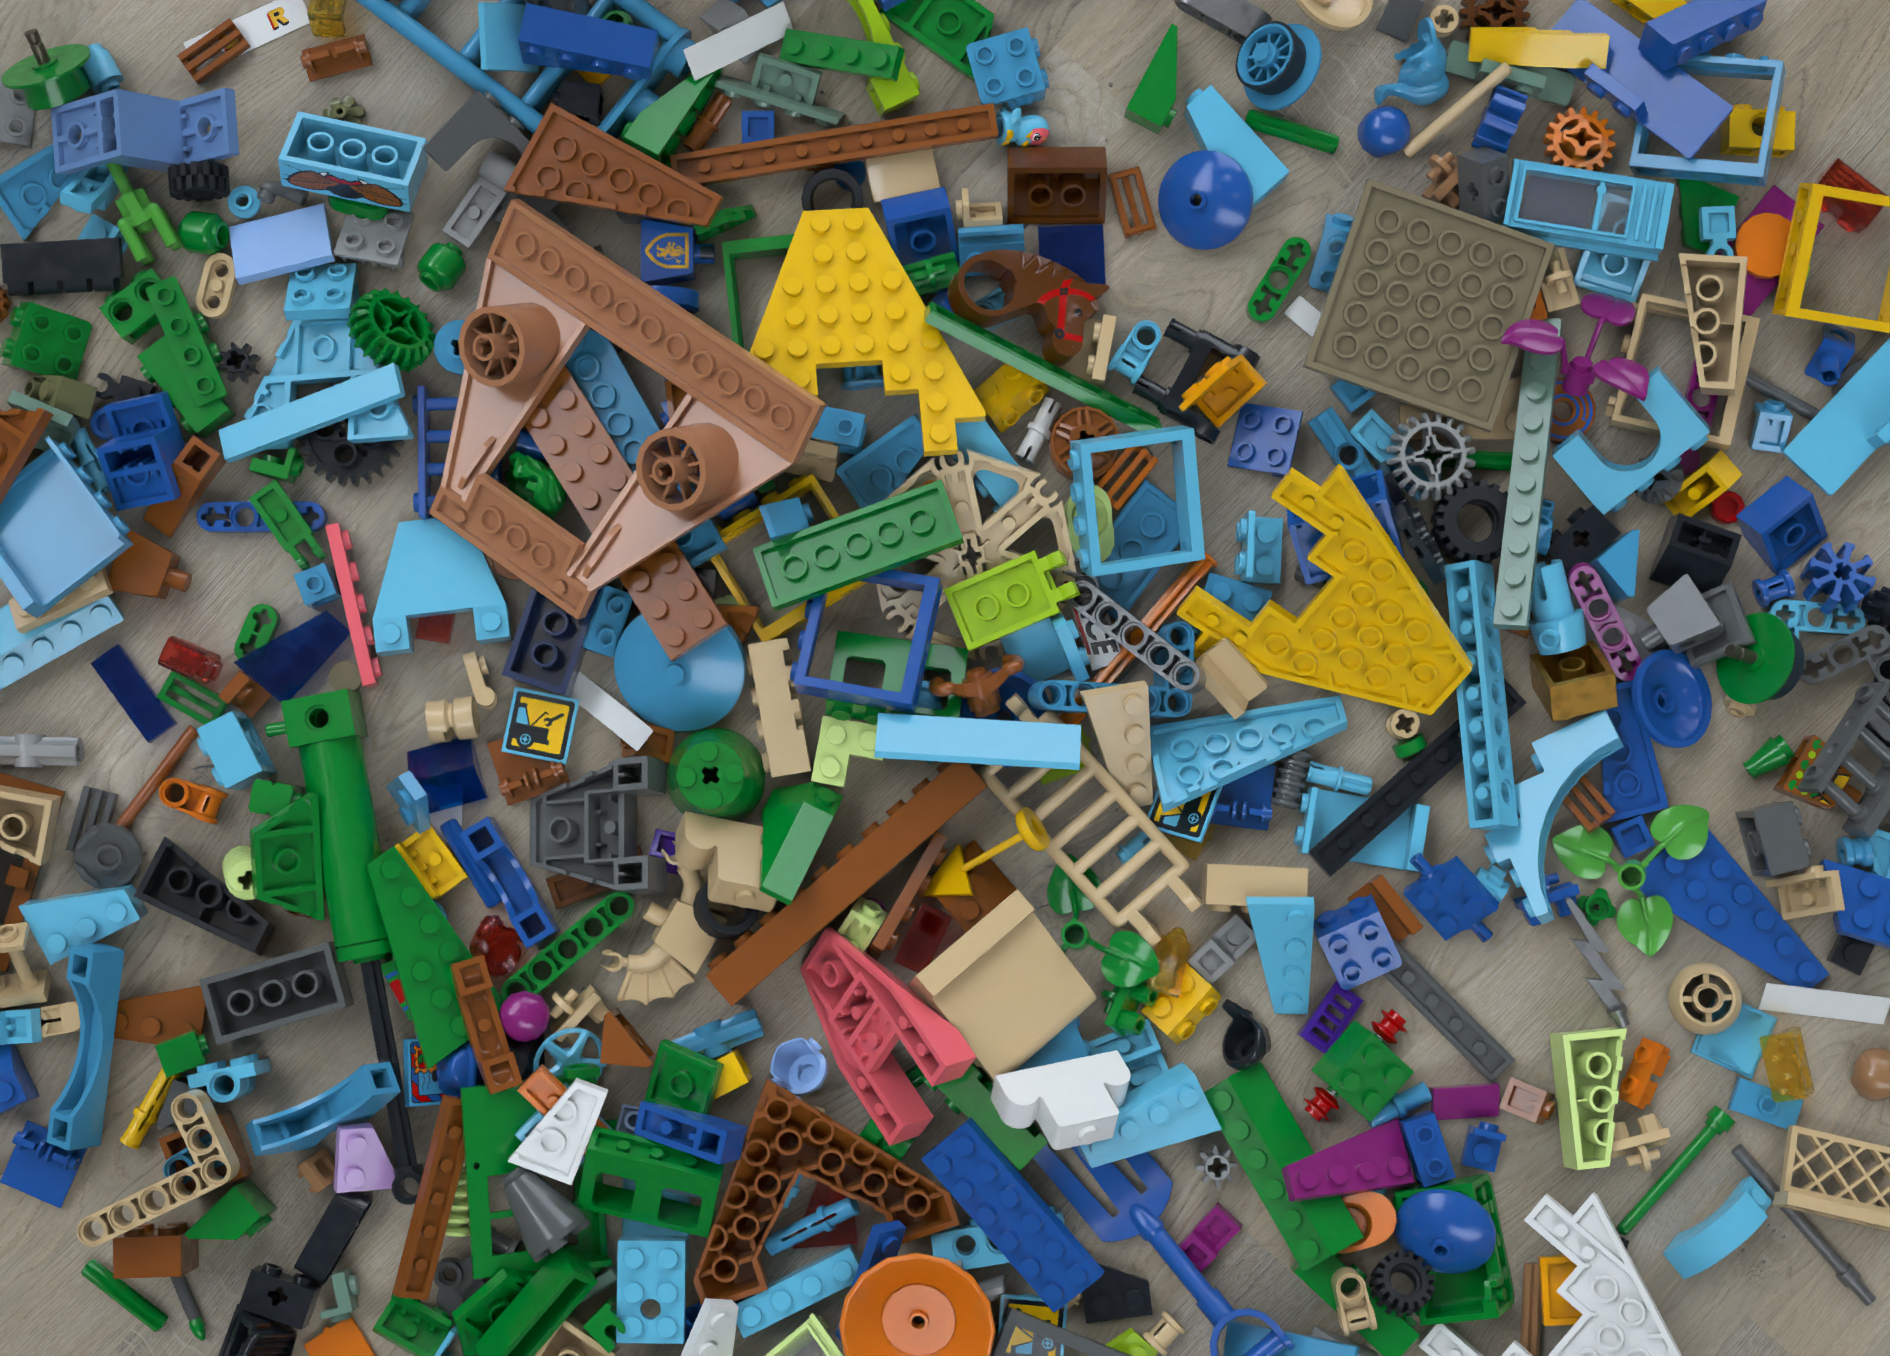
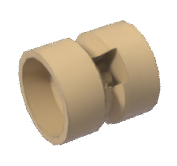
M474 696L454 698L450 704L446 699L426 702V726L432 744L450 742L453 736H457L459 740L479 738L480 720Z

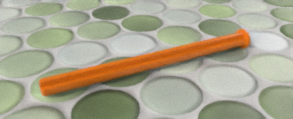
M1206 552L1205 560L1190 562L1141 621L1157 633L1212 567L1216 568L1218 566L1217 562ZM1137 629L1132 632L1130 636L1132 645H1138L1142 642L1144 637L1143 630ZM1120 645V652L1108 666L1102 667L1090 682L1114 683L1136 656ZM1081 693L1074 699L1079 706L1083 703ZM1063 712L1059 718L1065 724L1079 725L1087 714Z

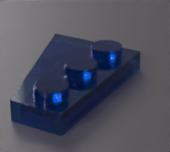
M326 609L235 660L234 663L281 703V701L290 700L345 641L350 635V630Z

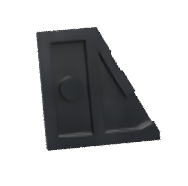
M1098 1263L1105 1272L1101 1278L1082 1291L1086 1323L1153 1315L1147 1279Z

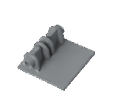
M0 75V141L30 147L35 110L28 108L23 90L4 87L1 82L2 75Z
M389 210L384 218L376 221L369 220L368 218H359L354 214H346L333 255L343 258L344 262L355 261L366 266L371 262L372 267H377L380 264V266L391 268L393 271H396L397 268L402 269L405 262V256H402L414 214Z

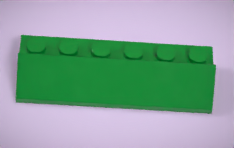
M1261 1061L1255 1066L1227 1077L1224 1081L1204 1092L1222 1128L1223 1135L1303 1272L1364 1238L1363 1233L1340 1195L1289 1202L1282 1169L1289 1164L1315 1154Z

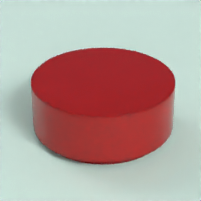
M1725 491L1710 502L1709 513L1712 519L1719 524H1732L1737 521L1736 515L1745 508L1744 501L1737 493Z

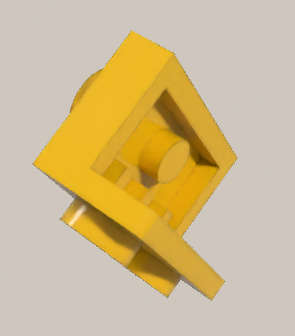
M1004 363L980 384L974 392L983 406L986 416L993 422L996 429L1003 433L1009 427L1016 424L1019 418L1029 409L1041 402L1043 397L1049 393V388L1046 383Z
M430 823V829L421 834L418 832L414 833L402 843H397L395 847L432 900H438L468 878V875Z
M1185 963L1159 991L1155 1004L1152 1007L1146 1005L1141 1012L1178 1045L1194 1033L1196 1025L1205 1016L1215 1011L1222 996L1193 968Z

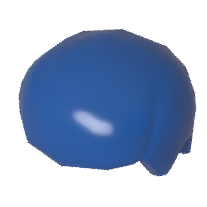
M1395 106L1377 107L1363 117L1358 125L1357 139L1363 150L1374 157L1380 158L1385 155L1395 154L1404 148L1410 139L1411 125L1406 114L1401 109L1395 108Z

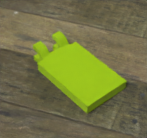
M1034 550L944 589L968 651H973L1062 613L1058 603L1081 595L1076 582L1073 583V581L1056 587L1050 571L1068 564L1063 552L1058 550L1039 559L1037 551Z

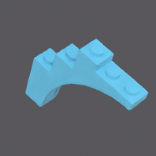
M1606 710L1594 713L1532 742L1536 753L1531 755V758L1540 774L1515 785L1519 827L1497 829L1484 834L1488 845L1484 846V850L1491 864L1497 863L1503 871L1511 869L1509 872L1516 887H1523L1527 898L1522 901L1530 918L1536 916L1542 925L1555 920L1547 897L1544 874L1546 843L1553 820L1563 800L1579 779L1599 761L1624 747Z

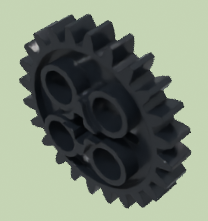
M339 422L334 423L335 430L328 437L321 436V428L296 438L299 442L306 443V445L299 449V452L302 455H310L305 463L309 467L317 465L314 473L320 477L327 471L326 480L329 483H332L338 476V483L342 487H345L348 478H350L355 487L359 486L361 477L371 484V474L374 472L382 478L384 476L381 469L383 465L389 468L394 467L389 460L390 456H401L394 448L395 445L405 443L404 440L380 441L374 444L362 443L368 451V456L364 457L356 444L347 440V432ZM346 449H353L354 456L352 460L347 463H341V453Z

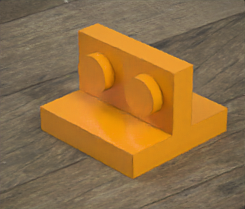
M1560 1252V1255L1538 1256L1542 1324L1544 1326L1574 1325L1583 1314L1556 1291L1577 1265L1562 1252Z

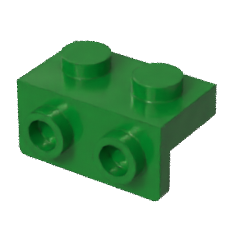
M392 1294L390 1302L372 1331L414 1356H434L452 1329L453 1322L449 1320V1314L438 1307L430 1309L420 1303L421 1300L401 1298Z

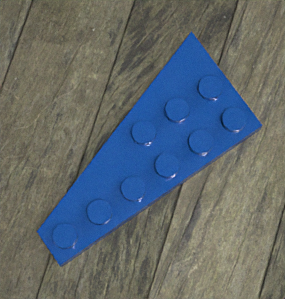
M1709 829L1705 847L1694 858L1686 860L1675 859L1667 853L1664 847L1646 867L1647 877L1644 884L1640 887L1645 897L1648 898L1653 895L1664 897L1677 918L1719 944L1737 953L1738 956L1764 970L1781 983L1788 986L1813 988L1829 975L1828 971L1787 922L1783 920L1782 916Z

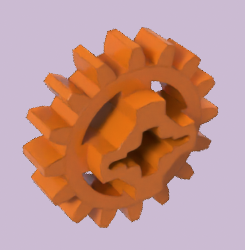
M1583 106L1578 114L1575 113L1572 107L1568 108L1565 116L1558 113L1554 118L1555 123L1550 122L1546 128L1549 134H1545L1542 143L1549 145L1544 151V156H1553L1550 163L1552 165L1559 164L1565 167L1591 171L1594 169L1597 172H1601L1605 166L1604 163H1609L1613 155L1610 152L1616 146V142L1609 140L1613 137L1615 131L1605 129L1609 120L1606 118L1599 121L1597 119L1599 111L1597 110L1591 116L1587 115L1586 107ZM1574 125L1571 130L1565 129L1563 132H1560L1565 127ZM1595 153H1598L1593 159L1585 161L1586 156H1594Z

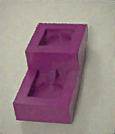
M1217 1202L1179 1243V1247L1197 1269L1202 1272L1217 1257L1218 1252L1241 1230L1243 1224Z

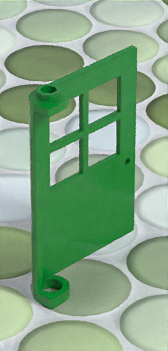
M593 1063L569 1064L563 1066V1075L555 1077L562 1084L566 1082L569 1086L576 1078L597 1085L596 1077H600V1067ZM486 1085L460 1088L473 1279L493 1277L502 1268L522 1271L539 1270L552 1255L549 1253L546 1257L535 1263L527 1250L498 1255L492 1254L490 1220L514 1217L511 1209L490 1212L488 1176L508 1174L518 1167V1165L508 1162L509 1157L522 1143L515 1136V1133L537 1111L517 1091L520 1085L489 1095ZM584 1162L578 1167L573 1180L574 1200L570 1202L576 1207L578 1205ZM598 1173L596 1182L603 1184V1175ZM579 1208L591 1224L577 1234V1243L566 1244L563 1247L583 1256L592 1273H599L602 1271V1267L612 1266V1259L607 1254L605 1214Z

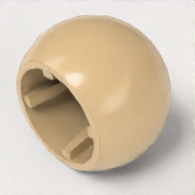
M1701 962L1686 966L1677 973L1669 987L1668 1005L1672 1016L1679 1025L1694 1034L1715 1035L1725 1031L1736 1021L1742 1008V992L1738 981L1728 970L1714 963ZM1698 976L1701 984L1691 991L1690 996H1683L1686 985L1692 978ZM1709 977L1716 979L1723 986L1726 995L1723 994L1717 985L1709 983ZM1703 989H1709L1715 995V1003L1710 1008L1703 1007L1698 1001L1699 992ZM1727 1001L1724 1012L1718 1019L1712 1021V1013L1718 1011L1722 1007L1723 1002ZM1690 1002L1697 1012L1703 1013L1701 1021L1693 1018L1687 1012L1683 1003Z

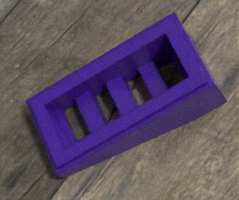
M1335 981L1297 1034L1325 1054L1340 1037L1363 1000L1350 990L1342 989L1338 981ZM1337 993L1351 1003L1348 1009L1333 999ZM1329 1004L1344 1014L1341 1019H1338L1326 1010ZM1322 1015L1336 1025L1333 1030L1319 1021ZM1314 1026L1328 1035L1325 1041L1312 1032Z

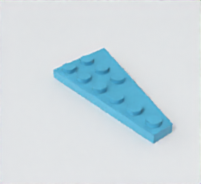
M1341 696L1246 710L1237 719H1234L1227 713L1150 726L1151 760L1163 813L1346 730L1347 717Z

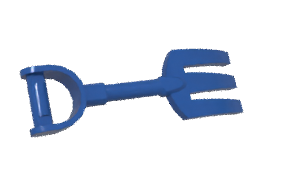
M1047 1144L1033 1157L1102 1242L1123 1241L1140 1235L1144 1241H1148L1196 1299L1197 1307L1214 1326L1209 1342L1211 1356H1219L1218 1341L1225 1326L1232 1320L1244 1316L1262 1319L1273 1330L1242 1356H1276L1286 1347L1290 1351L1296 1347L1280 1326L1267 1314L1251 1308L1235 1310L1218 1288H1213L1165 1230L1164 1222L1159 1217L1170 1200L1173 1182L1148 1152L1125 1158L1148 1188L1141 1194L1113 1162L1091 1168L1080 1155L1077 1147H1071L1120 1212L1114 1218Z

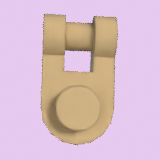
M476 651L463 654L464 664L477 703L486 710L495 708L498 704V697L487 686L484 675L490 674L485 656H478Z

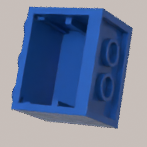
M1380 469L1352 477L1351 480L1404 559L1401 534L1391 512V509L1394 507L1383 470ZM1287 509L1288 529L1306 586L1329 580L1332 577L1330 574L1307 559L1308 552L1324 533Z

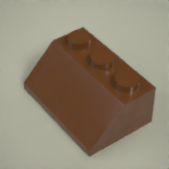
M1007 147V224H1105L1106 148Z

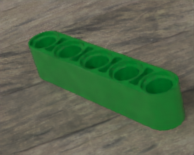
M621 891L609 894L505 981L501 988L503 1001L511 995L510 989L515 982L522 983L528 992L537 995L542 993L636 913L637 901L635 897L630 893ZM619 896L626 898L629 902V909L622 916L616 914L612 906L613 901ZM592 918H598L603 923V932L597 937L589 934L587 930V924ZM567 939L576 942L578 947L577 954L573 958L566 957L562 952V944ZM542 960L547 961L552 967V973L548 979H542L536 973L537 964Z

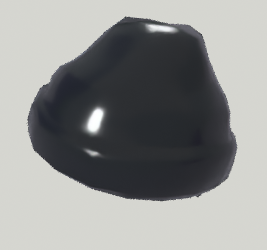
M1226 999L1222 1007L1233 1018V1021L1228 1026L1222 1043L1223 1057L1227 1065L1233 1069L1245 1070L1257 1065L1271 1050V1038L1267 1027L1253 1018L1251 1011L1243 1009L1237 1003Z

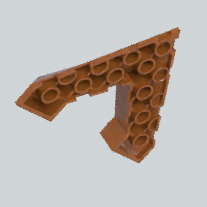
M767 1078L744 1139L740 1160H737L693 1282L701 1305L705 1298L736 1301L768 1290L769 1278L760 1252L799 1174L809 1179L813 1178L830 1186V1189L873 1207L874 1210L886 1216L887 1222L899 1220L906 1227L901 1244L960 1225L949 1191Z

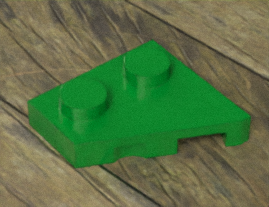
M752 204L726 208L717 211L709 228L694 226V229L702 243L756 218L757 214Z

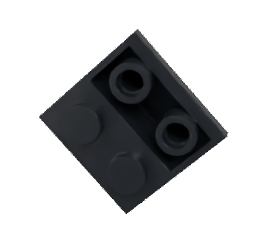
M1678 513L1668 520L1649 580L1671 587L1682 576L1688 574L1701 594L1722 584L1733 564L1742 535Z

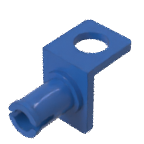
M1825 323L1823 325V340L1807 364L1804 371L1805 374L1819 380L1826 386L1837 384L1841 373L1855 352V334L1831 323ZM1832 333L1842 336L1845 340L1837 338Z

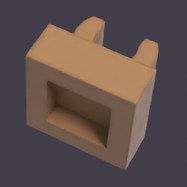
M325 1147L297 1167L300 1170L298 1173L299 1179L305 1177L310 1183L311 1187L308 1189L310 1193L316 1191L318 1194L334 1182L335 1160Z

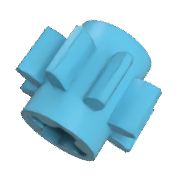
M1490 865L1488 869L1480 866L1474 875L1500 903L1510 886V883L1504 880L1507 872L1495 865Z

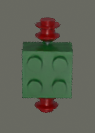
M1393 1009L1388 1013L1381 1010L1384 1018L1380 1022L1371 1021L1372 1029L1376 1034H1373L1354 1020L1311 1069L1313 1073L1328 1085L1326 1088L1328 1092L1322 1087H1313L1316 1094L1312 1100L1303 1099L1308 1104L1304 1110L1318 1122L1322 1118L1329 1122L1328 1111L1330 1109L1339 1110L1338 1101L1333 1095L1336 1098L1340 1096L1355 1111L1371 1122L1414 1073L1385 1045V1042L1397 1044L1395 1035L1398 1031L1407 1033V1030L1403 1027L1406 1021Z

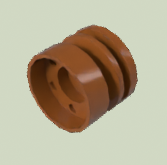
M1085 406L1073 408L1064 413L1053 427L1048 446L1050 460L1056 471L1066 479L1073 481V471L1070 470L1067 459H1070V441L1080 440L1082 435H1084L1085 439L1119 434L1118 428L1112 418L1100 409ZM1118 449L1091 453L1093 481L1105 475L1111 468L1117 457Z

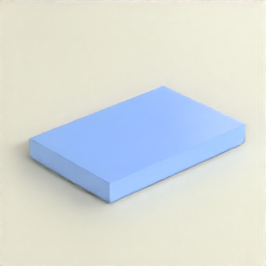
M324 203L229 227L235 277L239 285L335 261L328 214Z

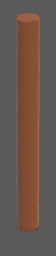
M189 725L115 824L123 825L127 829L199 735L195 727Z

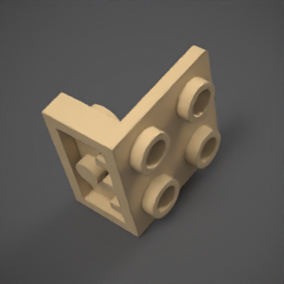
M1104 314L1102 320L1087 319L1083 329V345L1081 350L1068 363L1059 367L1103 388L1117 316Z

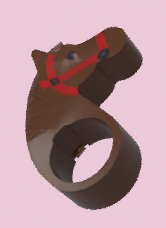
M1008 249L991 250L969 258L950 280L948 301L955 314L982 328H989L1023 315H1031L1038 332L1045 339L1042 346V354L1045 360L1057 366H1063L1081 350L1085 321L1091 319L1099 311L1098 299L1109 289V286L1106 284L1086 283L1085 280L1068 268L1036 254ZM980 272L992 277L996 282L999 281L1002 292L1006 293L1003 308L988 310L976 305L965 290V274Z

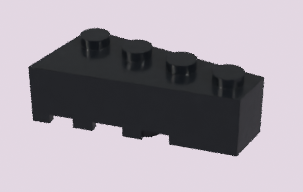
M165 836L134 894V897L259 956H262L276 928L271 921L248 902L230 893L225 883L174 841Z

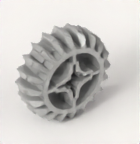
M1428 412L1421 414L1420 422L1414 415L1409 417V426L1401 423L1397 427L1401 435L1393 433L1390 436V440L1397 446L1392 445L1386 448L1388 454L1395 455V458H1390L1386 461V465L1396 466L1397 469L1392 472L1393 476L1396 478L1400 475L1403 479L1398 483V486L1402 489L1407 484L1411 487L1407 494L1409 497H1413L1417 490H1420L1419 497L1421 501L1427 500L1429 492H1431L1434 501L1441 499V490L1444 495H1453L1452 486L1463 488L1464 484L1460 478L1469 480L1472 476L1464 467L1471 468L1476 464V461L1466 458V456L1476 452L1475 447H1465V444L1472 440L1471 435H1466L1462 438L1459 434L1465 426L1460 424L1453 429L1451 427L1454 422L1453 418H1447L1444 423H1441L1442 415L1440 413L1434 414L1432 422ZM1422 432L1423 439L1420 440V450L1405 455L1409 439L1414 434ZM1432 432L1439 433L1447 438L1453 448L1441 446L1437 442L1436 435H1433ZM1428 449H1430V453L1433 455H1442L1433 464H1431L1430 459L1420 458L1428 452ZM1456 458L1452 474L1448 479L1440 482L1439 474L1441 473L1442 462ZM1408 465L1422 468L1426 478H1429V482L1416 477Z

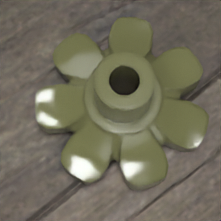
M346 96L343 103L338 97L330 100L332 109H324L323 117L363 125L362 121L358 118L364 117L365 111L362 106H355V99L351 96Z

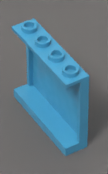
M49 436L45 440L51 448L19 472L0 505V578L21 608L36 618H39L134 545L127 536V533L130 532L127 524L118 515L114 517L108 510L112 507L110 501L101 491L95 492L91 484L94 482L92 476L84 467L80 466L78 468L73 462L76 455L64 441L59 444Z

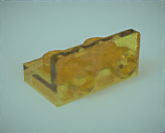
M1800 1026L1786 1028L1781 1033L1760 1037L1759 1041L1773 1101L1783 1102L1804 1099L1814 1093V1085Z

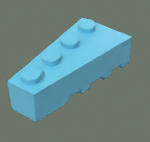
M1181 1062L1126 1093L1124 1104L1118 1107L1119 1115L1113 1138L1076 1147L1089 1166L1094 1168L1222 1130L1195 1074Z

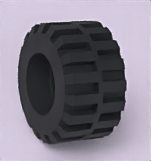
M1470 480L1463 483V488L1453 487V495L1445 494L1434 507L1435 513L1431 516L1430 523H1433V529L1430 531L1436 536L1440 548L1445 551L1444 556L1448 559H1456L1455 563L1470 560L1488 563L1501 556L1508 492L1502 493L1499 491L1501 486L1495 483L1488 485L1486 480H1479L1478 482ZM1466 505H1476L1487 512L1492 527L1491 533L1486 540L1475 542L1467 539L1460 532L1457 517L1461 508Z

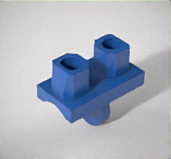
M1557 873L1547 876L1545 874L1549 903L1554 902L1559 917L1572 915L1564 900L1566 897H1570L1577 905L1575 895L1580 894L1578 884L1572 885L1569 881L1550 887L1551 884L1560 882ZM1526 895L1513 899L1516 909L1523 912L1530 926L1542 924L1536 916L1530 918L1522 901L1527 898Z

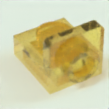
M310 0L307 15L314 36L345 37L346 29L343 16L346 0Z

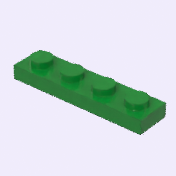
M786 28L779 59L809 68L897 82L905 50L895 45Z

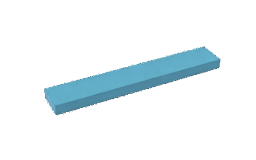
M394 363L218 430L224 459L232 463L405 397L399 366Z

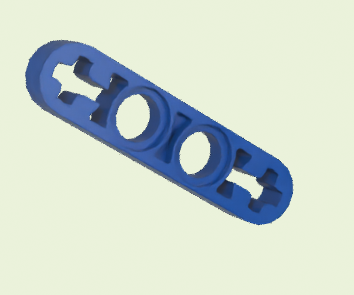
M293 501L302 515L309 514L312 508L316 514H319V519L313 520V525L310 526L314 532H319L325 527L328 516L322 506L310 501ZM208 502L200 506L197 511V523L208 532L272 533L251 502ZM249 508L254 513V521L249 526H241L237 520L238 513L242 509ZM212 509L217 514L229 515L231 527H228L229 521L215 520L214 526H212L211 522L205 519L206 515H211Z

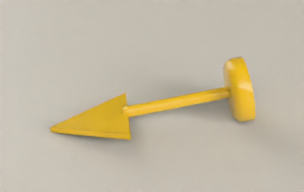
M1023 807L1015 815V823L1019 833L965 863L961 845L958 844L934 874L924 894H919V896H973L968 876L969 870L1022 840L1034 851H1043L1049 847V837L1042 822L1032 809Z

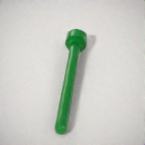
M1716 1105L1711 1108L1706 1114L1708 1117L1705 1120L1706 1126L1618 1224L1617 1230L1621 1235H1627L1632 1231L1716 1134L1721 1135L1724 1131L1727 1133L1736 1122Z

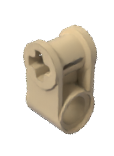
M1342 1267L1337 1269L1332 1276L1331 1286L1343 1336L1347 1337L1350 1335V1332L1369 1327L1371 1330L1377 1329L1375 1313L1364 1279L1353 1268ZM1345 1279H1356L1357 1284L1353 1291H1341V1284Z

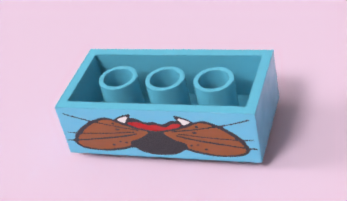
M298 111L278 158L281 185L410 213L428 166L427 153L421 148L425 144L426 138Z

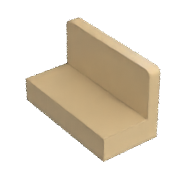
M1227 637L1220 640L1196 659L1195 663L1204 670L1206 675L1204 686L1234 719L1244 714L1248 702L1268 686L1265 678Z

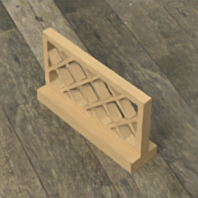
M1789 1125L1780 1191L1774 1192L1773 1205L1890 1232V1207L1883 1198L1884 1195L1890 1192V1184L1879 1191L1869 1177L1881 1168L1890 1181V1167L1887 1164L1890 1162V1147ZM1798 1135L1807 1136L1815 1148L1804 1157L1796 1148ZM1818 1139L1824 1140L1825 1142L1820 1144ZM1832 1143L1839 1144L1846 1154L1836 1164L1833 1163L1824 1150ZM1850 1147H1855L1856 1149L1852 1151ZM1864 1150L1870 1151L1877 1161V1164L1867 1171L1864 1170L1856 1158ZM1817 1154L1820 1155L1828 1167L1818 1177L1815 1176L1807 1164V1161ZM1850 1161L1860 1176L1847 1184L1838 1169ZM1800 1166L1811 1181L1803 1188L1791 1186L1793 1171ZM1831 1174L1842 1188L1834 1195H1828L1820 1183ZM1862 1181H1864L1873 1195L1864 1203L1859 1202L1851 1190ZM1815 1187L1817 1192L1811 1191L1810 1189ZM1846 1194L1849 1199L1841 1197ZM1877 1201L1880 1206L1872 1204Z

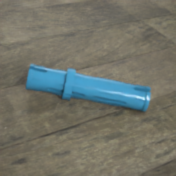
M846 1197L829 1206L821 1205L817 1207L815 1213L768 1235L764 1242L765 1247L770 1255L774 1256L778 1252L803 1242L824 1230L830 1232L836 1228L837 1224L859 1215V1204L856 1199L853 1200ZM833 1213H836V1214H837V1215H835V1216H832V1217L828 1218V1219L825 1220V1221H822V1222H820V1223H817V1221H819V1220H821V1219H823V1218H825V1217H827V1216H829V1215H831V1214H833ZM804 1227L807 1228L806 1230H804V1231H802V1232H800V1233H798V1234H796V1235H794V1236H792V1237H790V1238L787 1237L788 1235H790V1234H792V1233H794V1232H796V1231H798V1230H800V1229H802V1228H804Z

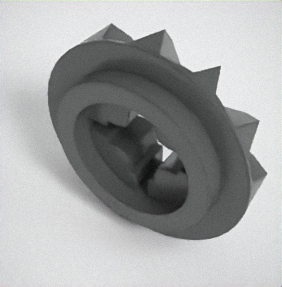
M1646 456V457H1644V458H1639V462L1643 461V460L1646 459L1648 456ZM1680 462L1667 472L1664 469L1660 471L1668 481H1656L1655 485L1652 486L1651 484L1640 493L1635 490L1636 495L1643 501L1652 504H1660L1671 500L1680 491L1684 480V471Z

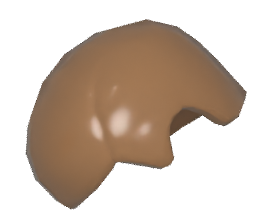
M1871 1048L1864 1051L1855 1060L1851 1083L1860 1096L1871 1101L1890 1098L1889 1050L1885 1048Z

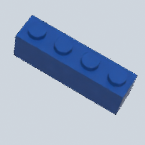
M1693 0L1646 22L1638 50L1666 71L1679 64H1684L1697 55L1707 53L1722 43L1730 42L1747 31L1755 30L1763 20V12L1767 0Z

